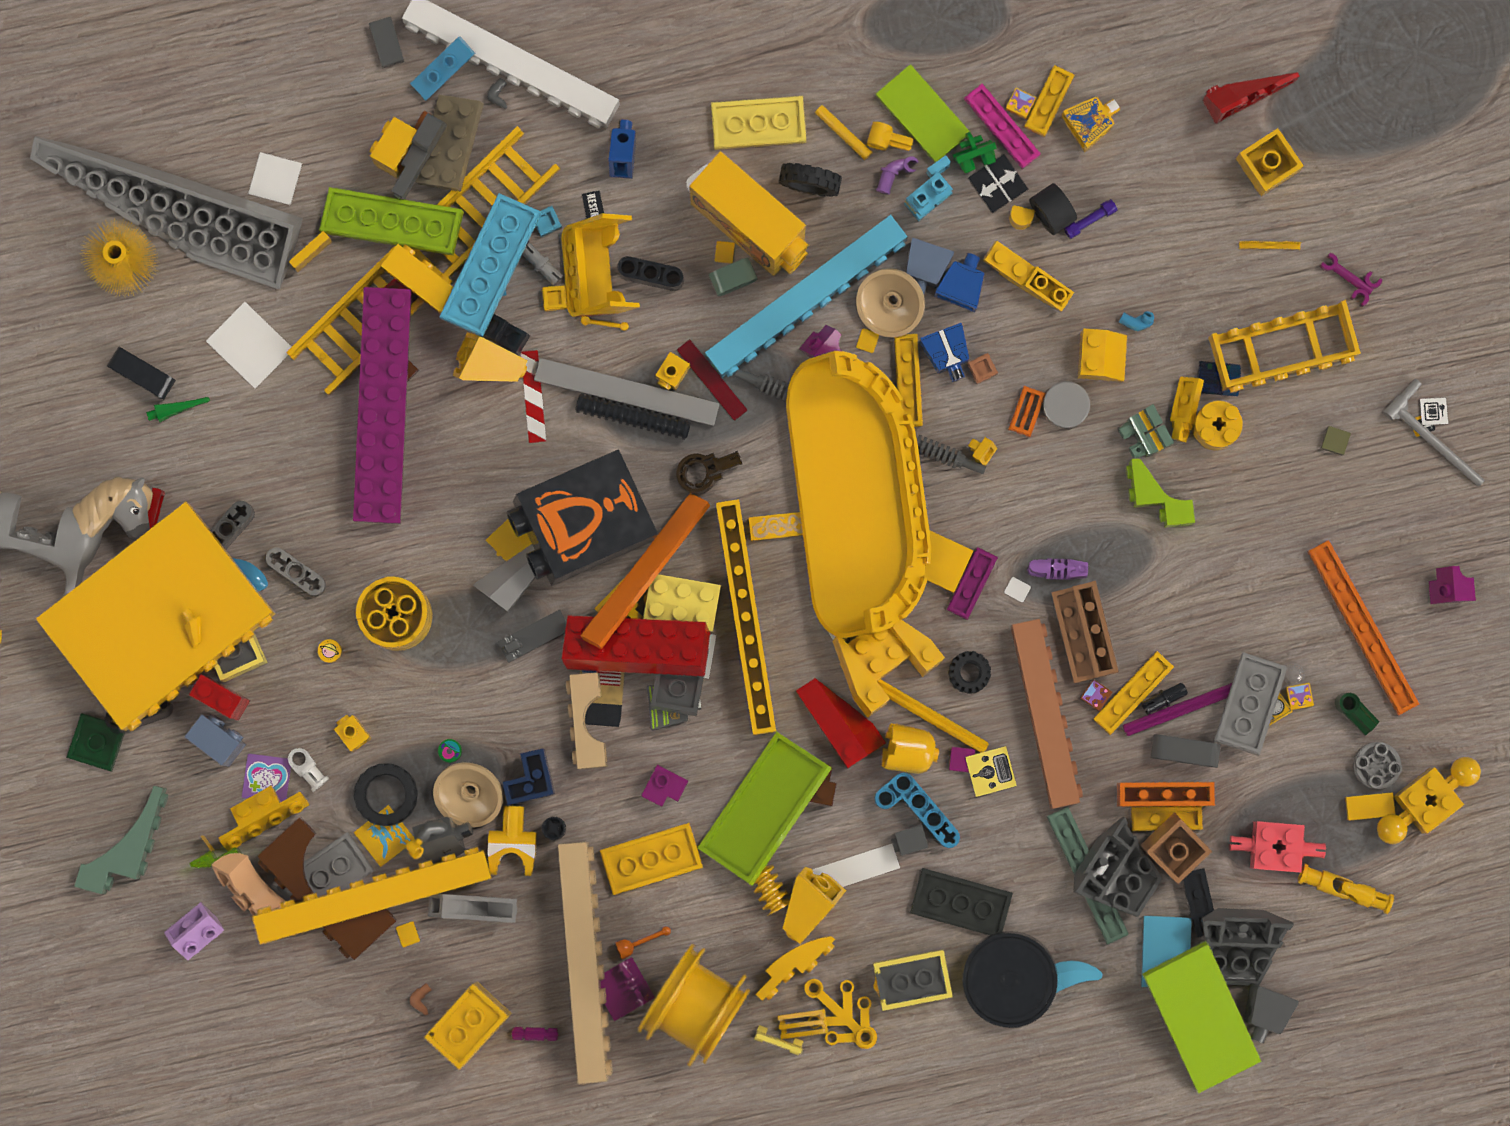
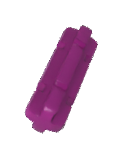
M513 1027L512 1039L522 1040V1038H525V1040L534 1041L548 1039V1041H557L558 1029L548 1028L546 1030L540 1027H526V1029H523V1027Z

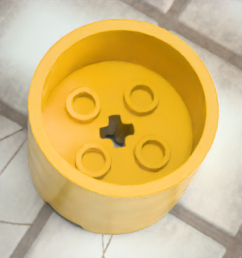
M384 577L373 582L363 590L356 606V619L361 631L371 642L388 650L402 651L416 646L426 637L432 624V608L424 592L410 581L400 577ZM394 607H396V611L399 612L398 617L393 616V618L391 619V616L388 614V611L393 610Z

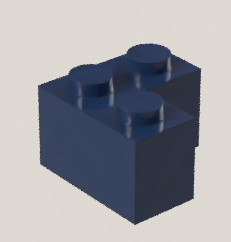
M545 749L520 753L525 777L502 782L507 804L510 806L555 795Z

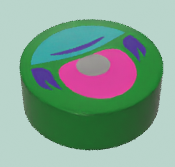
M444 740L438 747L439 757L448 763L456 762L462 755V747L456 740Z

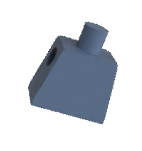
M912 238L906 273L917 281L923 294L927 286L937 287L953 258L954 251Z

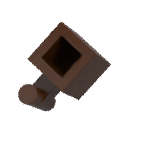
M832 769L810 800L811 803L832 807L837 783L830 782Z

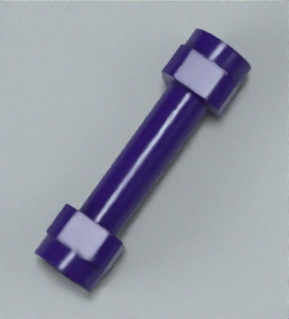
M1113 200L1105 201L1100 205L1101 208L1078 222H1073L1065 227L1064 231L1068 238L1072 239L1078 236L1082 229L1105 215L1109 217L1118 211Z

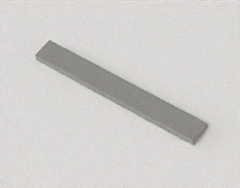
M542 358L539 359L534 378L535 382L605 398L606 400L633 405L634 407L676 416L685 420L688 419L713 427L720 403Z

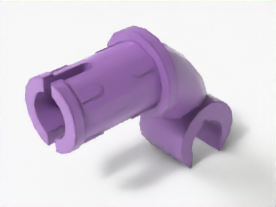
M910 156L906 159H897L885 167H881L882 174L876 191L889 195L895 176H898L899 171L904 170L906 173L916 171L910 169L907 163L909 161L918 163L917 158Z

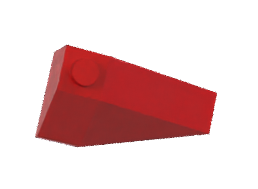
M1296 72L1225 84L1220 88L1218 85H1215L1206 91L1207 95H1205L1202 101L1215 124L1291 85L1300 76Z
M816 678L796 690L847 769L886 744L871 721Z

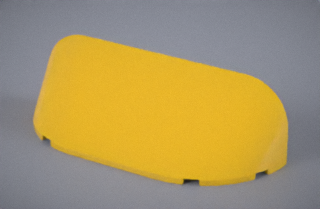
M832 351L810 358L798 366L788 386L786 411L813 608L819 622L830 634L839 638H848L889 629L896 622L910 614L919 602L927 583V578L924 577L926 565L931 562V540L916 432L911 415L905 414L900 404V401L903 400L901 394L891 380L871 362L865 363L852 353Z

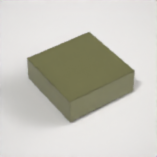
M1328 426L1320 449L1343 456L1351 433Z

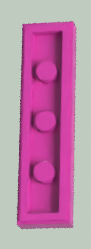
M983 84L964 97L967 104L1021 169H1024L1040 156L1041 153Z

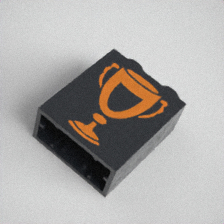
M619 449L516 493L513 500L515 508L506 511L516 536L519 537L527 533L534 547V551L527 553L526 558L535 578L538 580L547 576L551 586L651 543L658 535Z

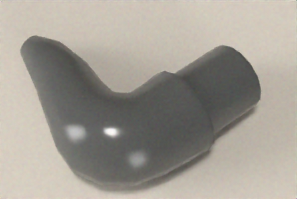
M499 78L489 88L487 98L491 103L507 109L506 102L498 96L507 83L502 78Z

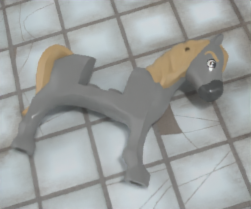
M115 477L111 480L103 481L86 495L80 503H77L73 508L67 507L64 510L57 533L46 532V535L37 533L36 528L27 526L15 532L22 496L0 492V549L18 550L61 568L66 577L64 597L82 583L85 568L93 560L100 546L103 532L113 519L122 526L127 536L134 541L150 530L148 510L151 506L153 493L144 483V478L134 480Z

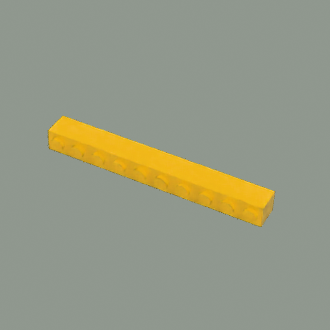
M739 499L716 503L752 733L753 736L776 732L740 502Z
M478 847L464 850L465 855L458 857L455 856V853L441 857V862L434 864L432 860L421 862L418 864L419 868L410 870L409 866L395 870V875L388 877L386 873L373 876V881L364 883L363 879L349 883L350 887L341 890L340 886L327 889V894L317 896V893L303 896L304 901L294 903V899L280 903L281 907L271 910V906L257 909V914L253 915L252 918L259 943H267L491 879L484 849L478 850Z

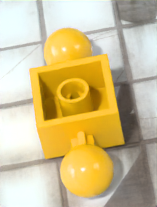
M1470 757L1458 758L1453 762L1450 769L1451 775L1446 779L1442 777L1435 767L1428 768L1393 796L1404 811L1400 815L1389 814L1380 819L1377 825L1379 838L1387 844H1398L1406 837L1407 826L1412 822L1422 834H1428L1464 805L1453 790L1458 786L1469 787L1478 782L1481 776V768L1478 762ZM1425 796L1432 797V805L1425 804L1427 801Z

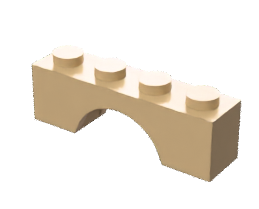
M596 672L570 675V680L566 681L567 695L571 694L572 704H568L569 718H573L574 727H570L571 741H575L576 750L572 751L573 765H577L578 769L608 767L606 743L594 739L589 734L585 724L587 709L595 700L602 697L600 674Z

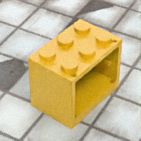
M477 981L467 989L424 1038L460 1070L512 1013Z

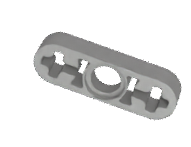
M272 548L267 552V564L308 594L319 596L325 591V580L281 548ZM281 553L280 558L285 562H288L289 558L292 560L286 565L284 572L281 571L284 568L282 564L278 562L273 564V554L278 555ZM294 565H299L302 568V575L299 578H292L289 571ZM307 572L311 573L308 578L312 581L320 580L318 583L321 586L319 590L314 589L311 591L312 586L304 581L303 585L300 584L306 578Z

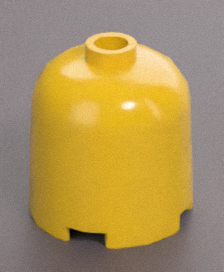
M890 723L885 738L889 739L888 748H883L881 766L887 770L914 774L927 772L932 762H937L939 756V748H935L933 735L926 730Z

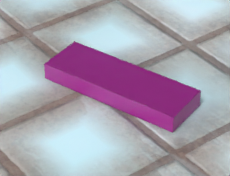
M976 548L947 611L968 620L998 559L997 556L981 548Z

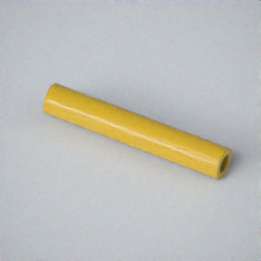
M821 105L815 111V114L863 160H866L872 154V151L825 106Z

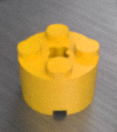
M1210 402L1196 414L1192 428L1193 435L1204 448L1222 450L1234 443L1240 436L1243 426L1242 417L1238 408L1228 402ZM1216 421H1219V424L1222 425L1219 431L1216 426L1212 425Z

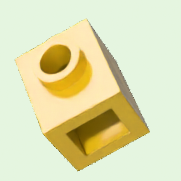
M669 352L655 375L656 379L659 380L657 384L668 391L670 388L676 391L688 372L690 364Z
M347 714L336 722L338 726L334 730L351 752H355L372 739L354 715L349 717Z

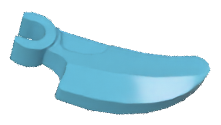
M1081 961L1055 963L1058 972L1056 993L1081 982L1100 980L1103 976L1102 972L1096 967Z

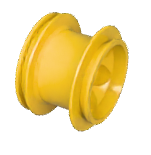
M693 943L675 967L637 1030L639 1033L643 1030L647 1031L646 1040H649L655 1031L659 1029L694 1051L687 1064L688 1067L693 1064L698 1054L704 1058L702 1063H706L750 992L748 988L745 992L740 990L746 974H743L737 985L734 986L702 966L700 959L705 952V948H702L698 953L694 950L695 945Z

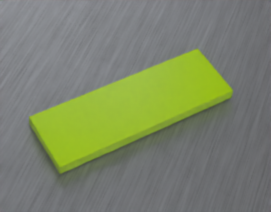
M329 187L319 232L324 231L329 235L394 246L399 244L403 247L406 244L412 249L454 256L464 211L458 208Z

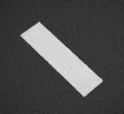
M889 844L813 869V874H828L844 887L899 869L900 866L893 845Z

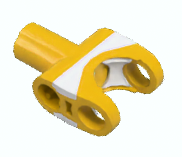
M503 806L502 831L489 830L488 862L490 875H497L498 865H500L503 856L508 853H515L523 861L525 876H532L536 858L537 832L523 831V806Z

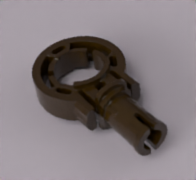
M738 450L720 458H716L714 453L706 456L694 453L687 455L680 461L676 470V477L685 491L692 494H703L709 491L716 481L723 479L722 473L725 470L742 465L743 463ZM686 464L690 467L700 464L706 468L705 479L701 483L695 484L698 489L686 486L688 484L694 487L693 483L687 479L688 468L684 467Z

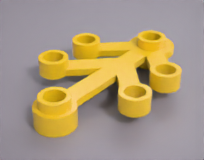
M810 979L805 983V993L811 998L817 997L836 1015L826 1017L827 1026H847L854 1032L838 1034L835 1031H828L825 1035L827 1044L835 1045L837 1043L855 1042L862 1049H869L875 1045L877 1033L870 1026L869 1008L871 1007V1000L867 996H862L857 1001V1006L861 1009L860 1025L853 1019L852 992L854 984L852 981L844 980L840 984V990L843 992V1009L823 991L821 981ZM813 983L818 985V991L815 993L809 990V986ZM844 983L851 984L852 988L850 991L846 992L843 990ZM862 999H867L869 1002L866 1008L860 1006ZM819 1015L810 1016V1017L808 1018V1021H810L811 1018H813V1017H817L818 1019H820V1016H819ZM820 1024V1025H817V1026H810V1027H811L812 1029H817V1028H819V1027L821 1026V1024ZM833 1033L836 1035L835 1042L828 1041L827 1037L829 1034ZM862 1033H868L870 1035V1039L868 1041H862Z

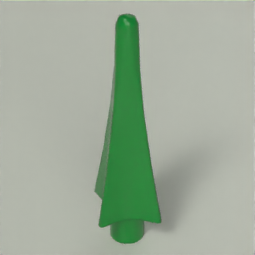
M204 397L184 402L154 405L155 410L146 412L149 421L158 418L160 423L185 410L210 401V398Z

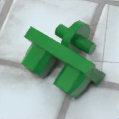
M971 132L965 133L966 140L960 142L959 145L961 149L969 148L952 154L954 161L959 164L962 171L968 173L976 169L972 158L979 155L983 165L996 162L994 150L997 147L995 142L991 140L976 145V143L983 141L982 136L973 137Z

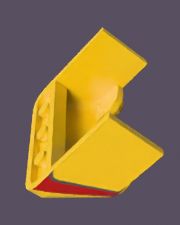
M602 213L564 227L561 241L567 309L572 317L619 314L640 307L639 303L625 302V298L620 291H612L608 247L614 245L619 238L618 225L631 221L632 215Z

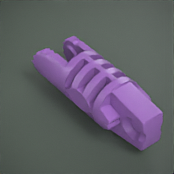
M1035 559L1029 562L1027 571L1031 577L1036 576L1059 580L1082 579L1088 576V563L1072 559Z

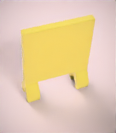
M758 1026L754 1040L762 1043L766 1041L790 1050V1053L795 1055L801 1054L803 1040L794 1038L793 1043L766 1034L767 1027Z

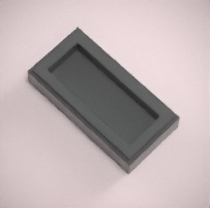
M391 16L370 22L369 26L382 68L405 62Z

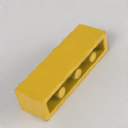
M397 244L381 264V268L406 288L411 289L415 295L441 314L453 289V286H451L453 281L443 273L439 276L433 272L434 266L425 259L419 261L414 257L416 252L406 244L403 247Z

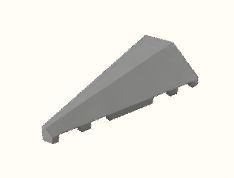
M531 544L500 565L473 586L507 612H510L535 579L526 558L527 553L534 551L533 545Z

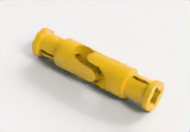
M1305 863L1298 876L1299 884L1306 883L1316 887L1319 891L1342 899H1350L1367 908L1371 906L1383 910L1384 914H1389L1394 902L1393 894L1386 895L1376 891L1374 887L1365 884H1354L1350 879L1325 870L1321 872L1312 869ZM1333 880L1342 881L1338 892L1333 888Z

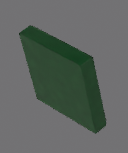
M81 713L66 758L112 772L125 732L121 734L112 733L108 729L105 720Z

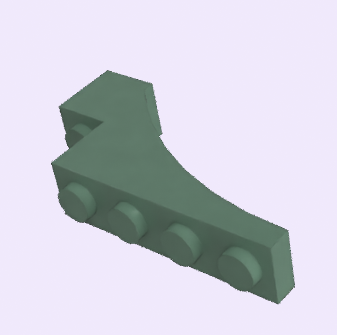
M153 786L149 800L131 830L107 853L89 864H81L74 887L98 894H106L107 890L110 891L113 886L114 877H111L112 873L133 879H140L141 875H145L148 862H145L147 853L152 852L155 840L152 839L154 830L159 829L162 817L159 816L161 807L164 808L168 800V794H165L166 788Z

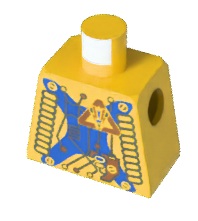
M1094 97L1064 110L1061 117L1083 151L1086 152L1113 128L1115 123L1111 116L1119 112L1120 108L1114 99L1103 105L1098 97Z

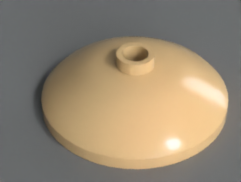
M887 268L873 272L861 283L856 296V306L862 322L871 331L885 337H899L911 332L919 324L925 310V299L920 285L912 276L898 269ZM891 296H896L898 302H893Z
M468 762L450 765L439 774L434 784L433 797L435 804L444 817H450L454 824L461 825L469 822L472 828L480 827L495 819L503 804L502 787L497 778L480 765Z

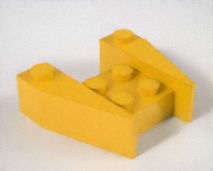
M899 620L889 629L859 635L848 644L843 638L836 636L832 641L853 700L867 718L884 707L890 700L878 684L879 680L907 659L923 677L941 664L945 658L931 639L903 620Z

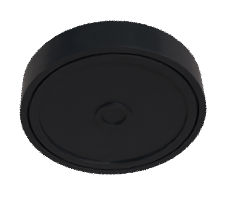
M1017 931L998 932L980 941L969 954L963 970V989L971 1008L985 1021L1005 1028L1022 1027L1039 1019L1051 1006L1058 985L1057 967L1049 950L1036 938Z

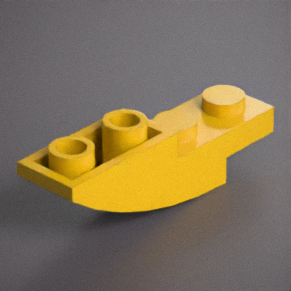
M998 241L993 243L982 260L1000 272L999 275L1060 312L1063 311L1074 294L1072 290L1038 266L1034 267Z
M832 936L817 938L783 954L765 970L771 978L755 994L762 1001L765 998L770 1000L779 991L776 986L781 981L787 983L795 973L792 970L795 967L801 973L805 970L808 973L811 972L818 964L816 959L821 954L826 956L835 947L832 944L835 939Z

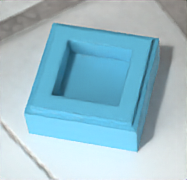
M945 155L927 168L926 174L929 178L937 172L941 174L949 168L951 161Z
M553 206L541 210V216L536 224L541 237L562 228Z

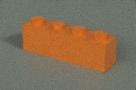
M1214 782L1117 783V807L1215 806Z

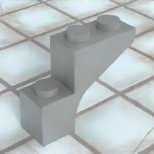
M435 894L429 896L428 917L515 923L517 899L456 894Z

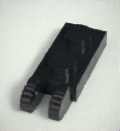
M1205 868L1191 871L1182 880L1190 917L1193 919L1197 937L1203 936L1199 918L1205 917L1214 911Z

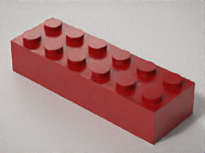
M567 616L561 658L566 669L705 676L710 631L706 622L625 618L602 649L581 637V634L595 617Z

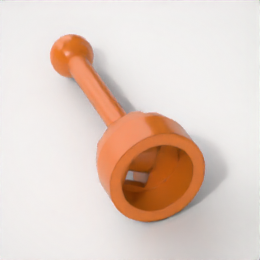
M665 926L661 931L633 943L626 939L615 942L621 959L623 960L631 956L634 947L662 935L668 936L671 933V929Z

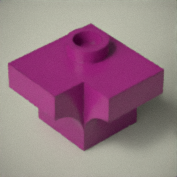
M825 325L819 333L813 331L799 349L810 358L832 351H842L839 347V339L842 334L835 328Z
M1459 566L1436 568L1437 580L1429 581L1430 604L1476 601L1474 577H1465L1461 573Z
M657 765L641 796L662 807L667 797L678 802L689 781Z

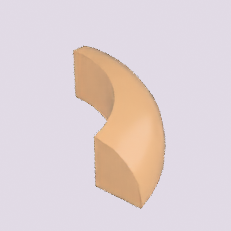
M231 853L222 856L212 864L218 880L222 886L227 885L234 894L231 898L243 911L248 909L252 915L257 914V909L271 906V910L281 907V902L286 901L262 880L247 855Z

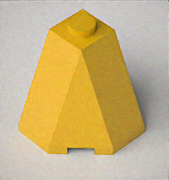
M467 332L457 352L456 360H458L459 368L456 367L454 369L453 376L461 380L518 382L519 378H522L527 370L526 363L528 360L481 336Z
M804 867L796 877L782 929L786 931L787 936L791 940L801 944L837 904L846 890L830 875L825 873L816 875L813 874L811 868Z

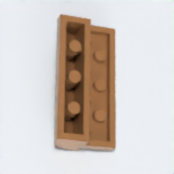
M1092 581L1051 592L1074 683L1118 673L1119 669L1097 582Z

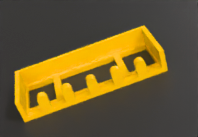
M1346 300L1341 301L1337 305L1329 307L1325 305L1313 311H1301L1293 316L1277 317L1272 321L1261 324L1260 322L1254 323L1246 328H1234L1218 335L1213 333L1208 337L1221 380L1222 390L1229 389L1230 393L1241 391L1244 389L1243 386L1252 384V387L1266 384L1265 380L1272 378L1275 381L1287 379L1288 374L1295 372L1297 376L1310 373V369L1319 367V370L1333 367L1332 363L1341 361V365L1355 361L1354 357L1361 354ZM1338 315L1347 351L1322 356L1313 322ZM1305 324L1314 359L1260 372L1251 337ZM1243 340L1252 375L1230 380L1220 345Z

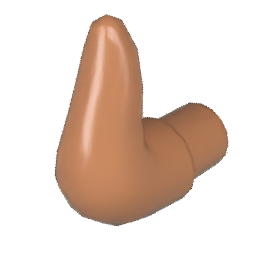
M427 983L417 988L409 999L410 1005L424 1015H428V1009L421 1000L432 991Z

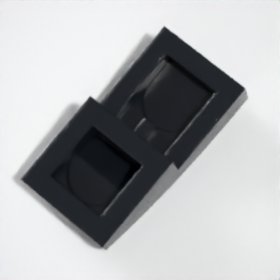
M493 314L484 333L485 337L517 355L521 353L530 338L527 332L515 327Z

